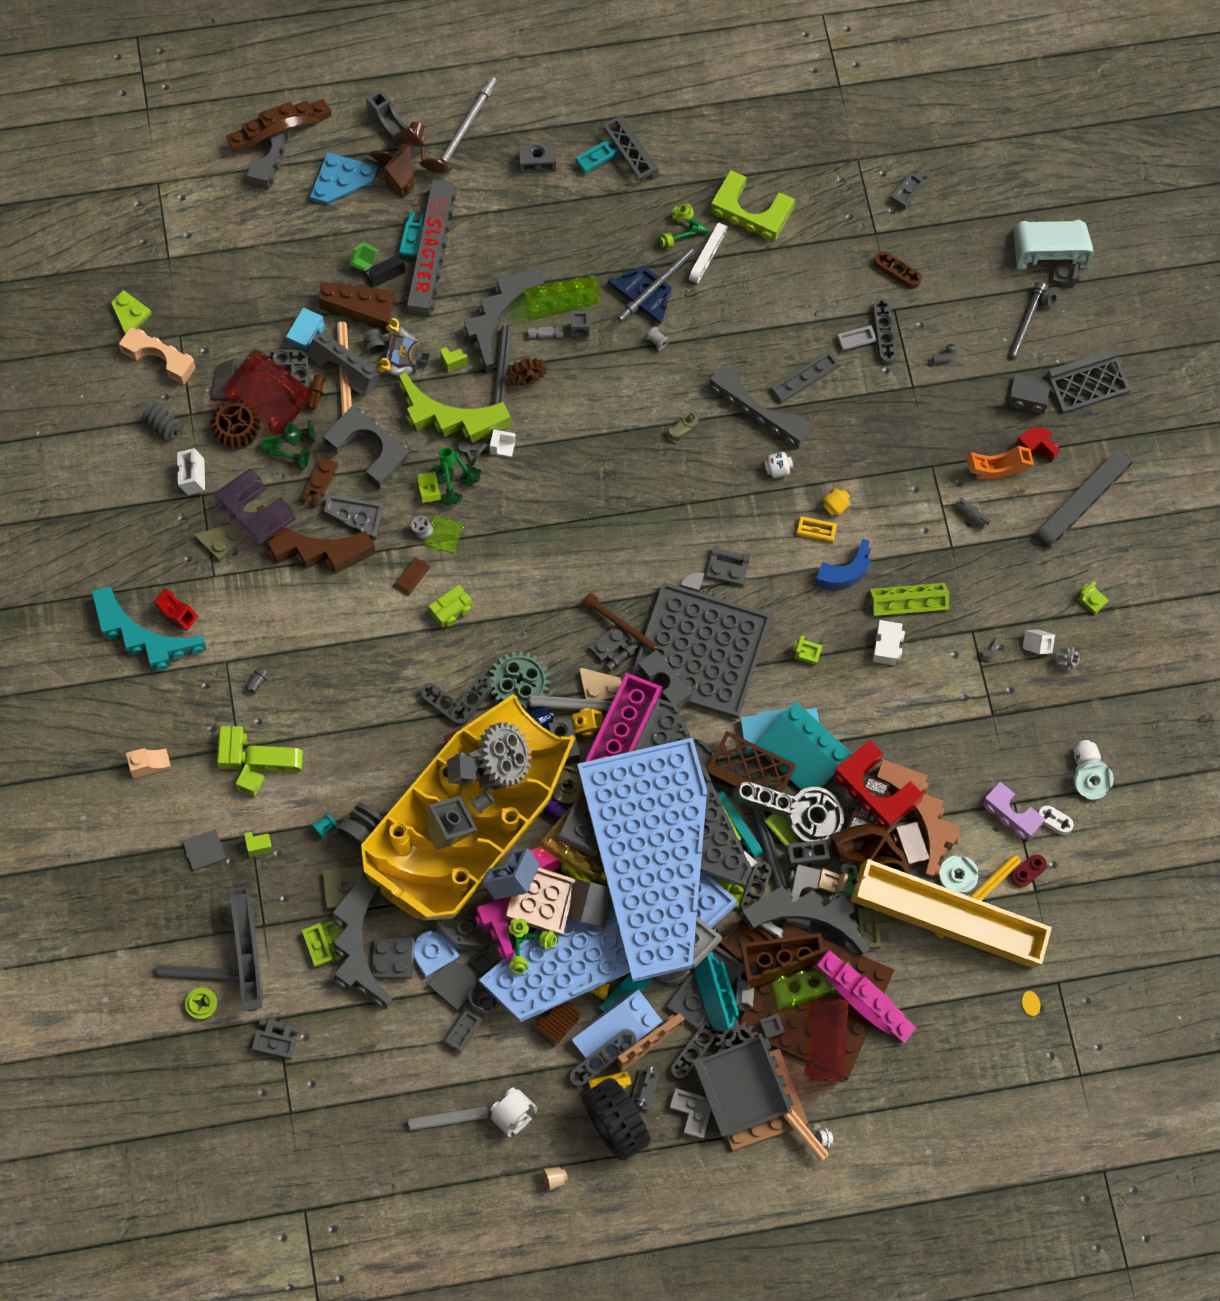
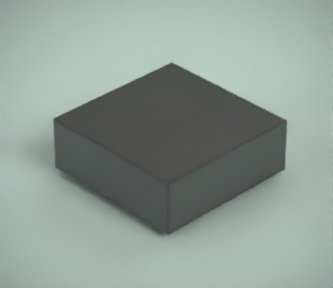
M778 1013L759 1020L764 1037L771 1039L785 1034Z

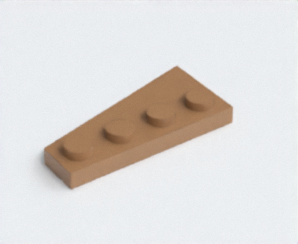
M680 1013L676 1016L671 1015L665 1020V1024L654 1028L648 1036L639 1040L634 1046L617 1057L618 1070L624 1072L684 1025L685 1018Z

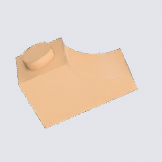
M143 748L126 753L133 779L171 769L166 749L146 750Z

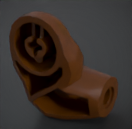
M867 823L829 834L831 847L837 860L842 863L856 865L857 873H859L861 864L869 859L910 875L904 853L894 844L884 827Z

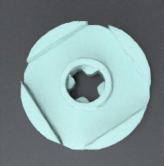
M1090 760L1078 765L1075 770L1074 786L1081 795L1088 799L1104 797L1109 787L1111 788L1113 785V773L1102 761ZM1092 776L1098 777L1094 784L1089 781Z
M951 856L942 863L938 878L942 887L961 894H967L977 884L978 868L968 857ZM954 872H962L963 879H956Z

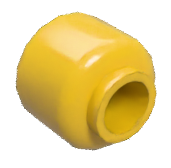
M834 488L823 498L824 504L822 506L831 516H839L850 506V501L848 500L850 495L844 489Z

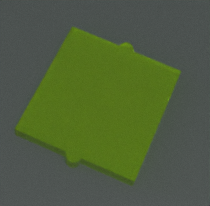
M435 515L432 521L433 533L425 540L424 545L435 548L437 551L442 550L454 554L464 524L453 521L451 518L446 519Z

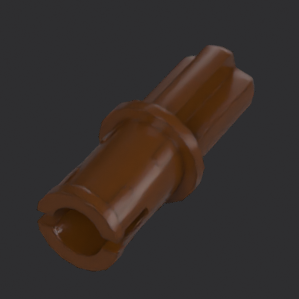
M314 375L313 384L309 389L308 409L316 410L319 398L323 396L322 390L326 380L323 375Z

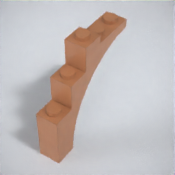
M883 759L876 779L890 784L888 789L891 792L897 793L911 781L924 794L922 802L912 811L919 820L926 838L929 860L927 861L924 878L932 880L933 876L937 877L941 868L938 865L939 859H944L947 848L951 850L953 844H958L961 836L958 833L960 826L942 820L941 818L945 808H942L943 800L925 794L929 783L925 782L928 775Z

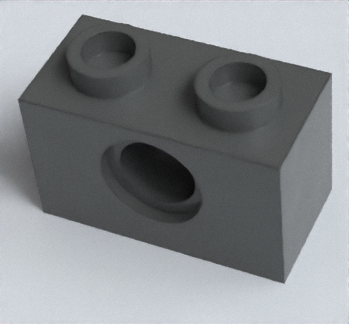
M555 143L519 145L520 173L556 171Z

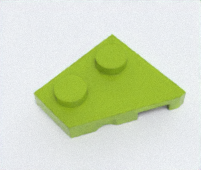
M124 290L111 302L125 334L130 327L137 329L152 314L150 309Z

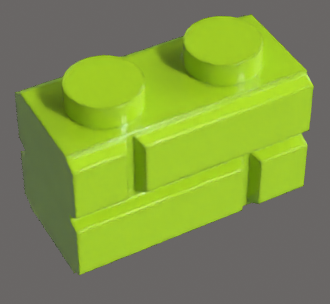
M457 585L428 606V611L441 628L445 626L450 627L457 621L459 616H466L471 612L473 601L463 588Z
M219 727L218 769L241 770L242 763H246V752H243V745H247V733H244L243 727Z

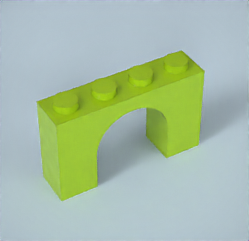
M730 170L711 203V213L716 217H722L730 221L734 225L742 226L749 232H755L764 239L775 242L794 209L795 199L779 192L767 211L760 214L748 213L737 202L746 187L747 177Z

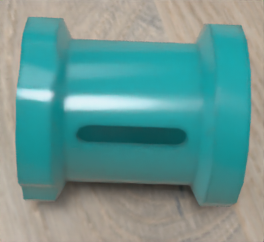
M327 812L317 823L313 822L311 824L321 838L332 827L336 828L338 826Z

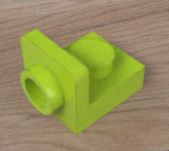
M1093 581L1090 585L1086 584L1082 587L1078 600L1096 615L1109 600L1095 588L1097 583Z

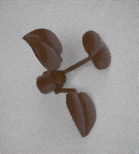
M411 122L410 127L395 134L394 138L401 143L395 154L391 155L385 151L368 153L376 161L387 165L404 145L421 148L422 161H420V165L426 170L444 173L451 171L453 168H450L438 159L426 158L424 156L425 138L422 135L425 126L418 122Z

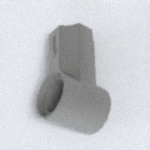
M742 968L738 973L736 982V1004L739 1010L747 1011L753 1009L754 988L747 990L746 981L742 980L745 979L744 968Z

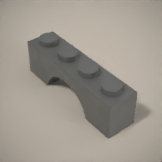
M380 89L366 98L367 110L397 146L400 147L401 143L394 138L395 134L406 130L408 126L402 122L391 100ZM410 146L411 157L421 152V148Z
M291 130L264 140L270 144L271 150L264 158L252 160L247 173L248 185L269 190L271 183L274 184L276 179L275 171L281 165L280 157L281 154L285 153L286 139L290 138Z
M324 332L312 339L307 353L309 358L319 365H323L328 361L339 364L348 375L349 386L362 396L375 389L380 372L374 369L373 366L367 364L359 356L353 354L345 346L339 344Z

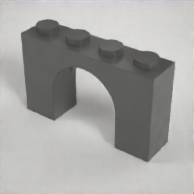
M352 405L323 436V444L337 455L355 437L367 436L377 441L382 453L366 471L365 478L380 490L409 459L410 451L405 444L397 442L390 432H385L381 429L375 420H370L362 409L355 408Z

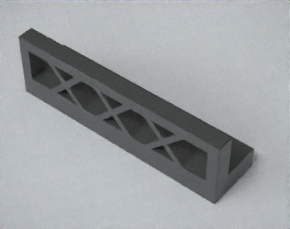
M622 114L603 124L604 129L640 181L648 176H651L653 180L659 177L658 167ZM616 124L620 132H613L610 127ZM621 137L625 138L629 144L628 146L619 143ZM630 151H634L638 159L630 158ZM639 164L643 165L647 171L641 174L638 171Z

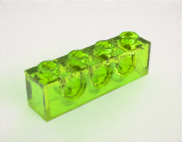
M595 275L523 289L524 304L529 318L600 303L599 285Z
M817 967L812 972H797L790 978L786 976L778 977L775 979V982H772L771 986L778 1009L834 995L838 992L825 978L824 973ZM816 980L819 986L815 988L810 987L808 981ZM790 985H797L799 991L792 993L788 987Z

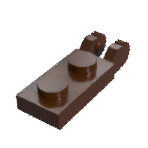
M322 456L320 457L302 495L301 502L306 503L310 494L313 493L315 496L312 500V506L317 507L339 466L337 462Z

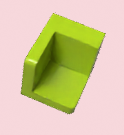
M447 347L440 349V358L448 373L468 365V357L466 354H463L461 349L450 353Z
M245 764L236 782L237 790L256 797L264 781V776L251 771L250 766Z
M252 832L244 833L250 858L273 853L269 834L253 837Z

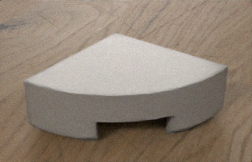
M704 573L688 575L682 581L681 587L699 592Z

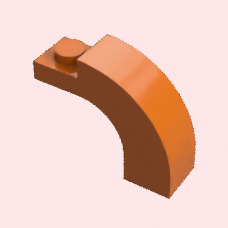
M1016 446L1008 452L995 456H984L972 452L966 455L968 468L971 473L976 474L977 479L1005 478L1034 466L1030 449L1022 446Z

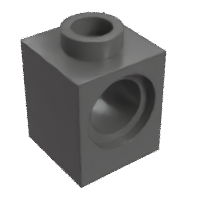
M571 311V337H589V311Z

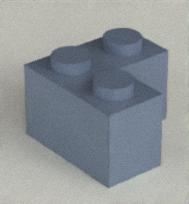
M528 848L511 851L504 866L488 870L483 885L495 900L523 895L529 891L540 864Z

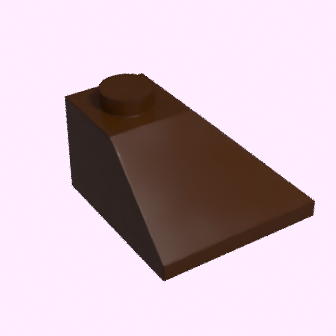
M405 145L384 167L386 187L402 198L414 188L410 145Z

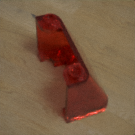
M254 349L246 357L221 390L230 400H239L241 398L248 405H252L253 409L269 420V430L275 435H281L287 423H293L313 397L310 389L257 349Z

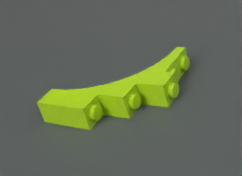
M406 372L399 375L401 379L399 386L403 393L407 392L408 394L406 400L409 408H407L409 415L406 417L410 426L414 425L417 431L435 424L437 431H442L444 437L462 430L465 437H469L471 442L474 443L492 435L493 429L500 431L513 425L504 402L478 409H460L446 406L423 394L412 383Z

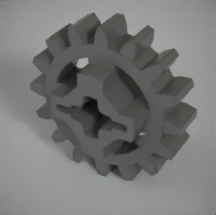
M735 1020L733 1027L723 1030L722 1035L717 1034V1037L721 1038V1041L716 1042V1045H721V1049L718 1052L726 1050L725 1047L736 1046L732 1044V1041L736 1040L737 1032L739 1039L743 1040V1042L753 1039L758 1033H752L753 1026L751 1025L747 1028L745 1021L742 1025H739L738 1020ZM741 1029L745 1030L751 1038L742 1036ZM733 1030V1036L730 1039H725L727 1033Z

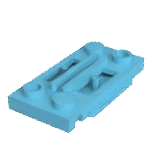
M817 708L805 709L819 722ZM787 709L759 712L754 716L741 717L743 739L756 744ZM745 748L746 756L755 755L753 748Z

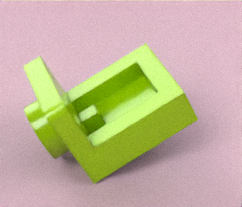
M436 472L418 474L417 478L422 503L441 500Z
M801 635L800 641L796 640L794 644L795 659L817 665L822 645L804 640L805 636Z

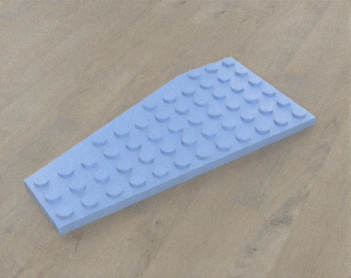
M693 738L579 763L578 770L632 981L692 968L707 788Z
M603 871L592 883L608 887L605 872ZM700 872L697 917L712 928L738 905V901L711 876ZM612 901L605 928L567 919L563 935H555L557 936V943L550 950L541 947L539 940L533 938H526L520 944V956L524 957L529 965L523 974L518 975L511 972L508 967L509 963L506 964L505 959H502L479 980L480 984L519 1022H522L630 973ZM537 929L532 934L541 936L544 931Z

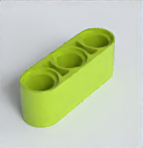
M249 746L247 747L245 764L250 766V770L300 772L302 770L303 750L285 747Z

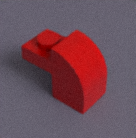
M1042 427L1028 429L1018 437L1016 446L1029 448L1031 455L1040 450L1051 463L1057 459L1060 452L1057 444L1050 441L1053 433Z
M164 588L153 601L154 605L160 610L158 613L180 629L188 631L199 617L188 604L178 601L169 589Z

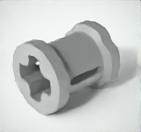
M656 326L645 337L647 341L653 342L659 351L664 349L670 341V338L662 335Z

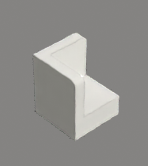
M493 429L490 454L511 458L516 442L515 433Z
M1038 629L1025 630L1023 649L1038 654L1052 653L1055 634Z

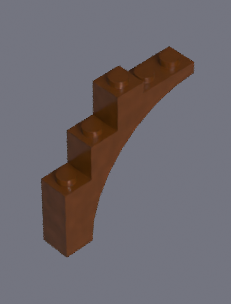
M264 505L256 508L258 515L255 517L260 526L264 525L266 529L264 533L269 540L267 541L268 549L266 551L270 559H275L277 564L296 556L299 564L303 563L305 568L308 569L325 560L329 569L332 568L336 574L376 554L375 546L366 531L341 539L310 538L295 533L281 525L270 515Z

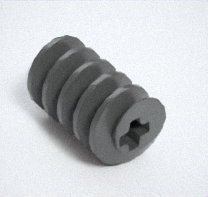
M153 401L144 410L143 421L153 427V430L158 432L160 436H163L166 441L173 440L183 431L184 424H179V420L174 419L172 414L168 415V410H163L162 405L157 406L158 402Z

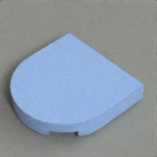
M425 932L415 941L414 960L425 978L460 959L456 949L439 932Z

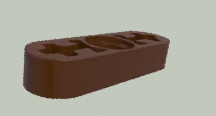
M880 251L876 254L874 264L879 270L910 289L920 286L922 276L918 271L886 251ZM901 267L903 272L895 273L893 268Z

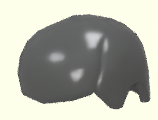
M475 985L469 991V1004L477 1014H491L498 1008L499 1001L483 986L477 987Z

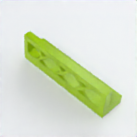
M945 583L870 589L874 616L949 610V591Z

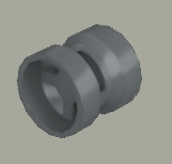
M371 329L363 334L369 354H377L385 349L379 329Z

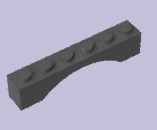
M725 364L710 379L709 388H711L714 394L721 395L729 404L740 408L742 413L753 417L759 425L766 426L774 435L785 439L788 445L799 449L811 435L813 425L801 416L776 413L754 401L745 391L739 374Z

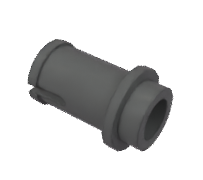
M261 668L254 671V676L246 685V688L255 694L263 681L268 679V673Z

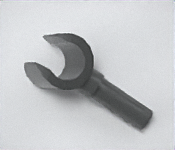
M998 638L994 639L990 650H983L981 660L992 661L995 648L999 642Z

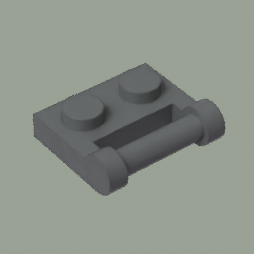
M714 546L706 579L743 587L751 554L745 553L743 555ZM717 556L740 561L743 564L739 566L718 561Z

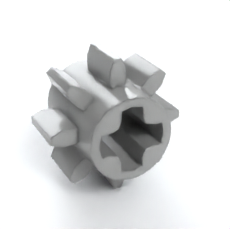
M1071 646L1061 647V650L1056 654V662L1064 670L1074 669L1080 661L1079 653L1074 651V647Z

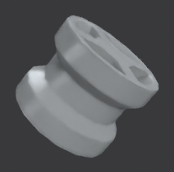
M418 516L413 519L411 528L419 539L429 538L433 533V526L428 518Z

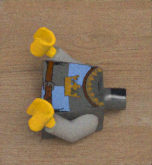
M397 319L389 320L393 327L387 325L386 330L389 332L394 330L395 332L391 336L387 358H382L378 361L379 364H382L378 367V371L384 372L386 370L387 373L400 378L399 375L405 372L407 375L415 373L418 363L428 365L430 354L421 353L420 342L399 326Z

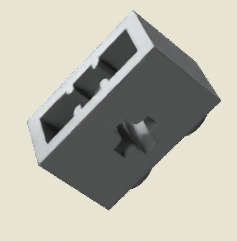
M827 840L787 845L786 855L789 870H795L797 865L810 868L828 866L830 856Z

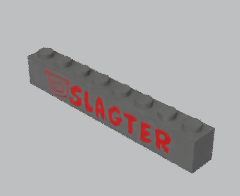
M432 180L407 304L408 314L430 317L431 310L434 311L436 300H433L434 294H438L439 284L436 283L437 279L441 278L442 268L439 267L440 263H444L445 252H443V247H447L448 237L446 232H450L451 221H449V217L453 216L454 212L452 201H456L457 190H454V182Z

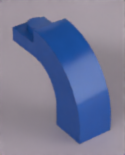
M862 539L856 558L848 565L834 566L822 562L815 586L828 590H842L852 587L862 580L871 563V559H868L871 548H868L869 540Z

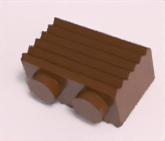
M567 1001L549 1009L551 1012L546 1017L543 1015L536 1023L538 1026L536 1028L537 1034L553 1047L558 1045L581 1018V1013Z

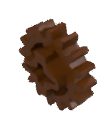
M524 358L520 362H514V365H510L509 369H506V374L511 384L516 383V385L522 383L523 385H529L533 381H539V378H543L544 374H547V369L542 359L534 358L531 360L530 358Z

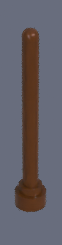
M589 593L584 598L582 605L588 610L595 609L651 651L658 650V646L602 606L599 603L598 597L594 594Z

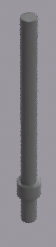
M691 247L687 249L633 302L630 301L625 306V310L617 316V320L623 322L630 314H634L638 310V306L695 253L694 249Z

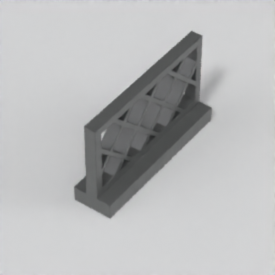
M1117 348L1048 370L1045 377L1051 383L1062 413L1131 391L1118 359L1119 353ZM1115 363L1117 368L1115 375L1106 371L1108 365ZM1095 369L1101 372L1098 380L1089 376L1091 370ZM1103 374L1113 378L1110 386L1101 382ZM1075 375L1085 378L1082 385L1072 381ZM1087 379L1096 383L1093 391L1084 387ZM1062 380L1068 383L1065 391L1057 387L1056 381ZM1115 380L1122 382L1124 389L1118 390L1113 388ZM1070 385L1079 389L1077 396L1067 392ZM1098 385L1108 389L1106 395L1102 396L1096 393ZM1082 390L1091 394L1089 400L1084 401L1078 398ZM1065 396L1074 400L1072 406L1065 407L1063 402Z

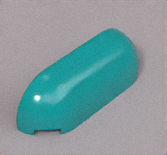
M710 952L696 966V978L710 1024L715 1029L723 1031L734 1026L736 1017H738V1008L726 967L722 961L719 962L713 956V953Z

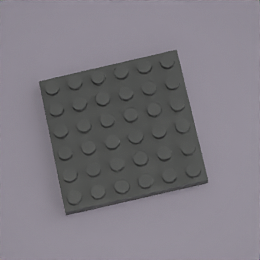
M663 582L645 637L658 646L657 651L659 654H664L672 669L675 668L679 672L681 680L691 686L693 690L692 700L688 704L739 719L772 614ZM643 644L641 645L631 675L645 680L638 671V663L653 653V651ZM662 679L652 682L662 686V691L669 687V684Z

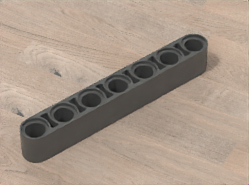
M1120 450L1114 452L1041 527L1036 536L1050 548L1053 547L1128 470L1133 461Z

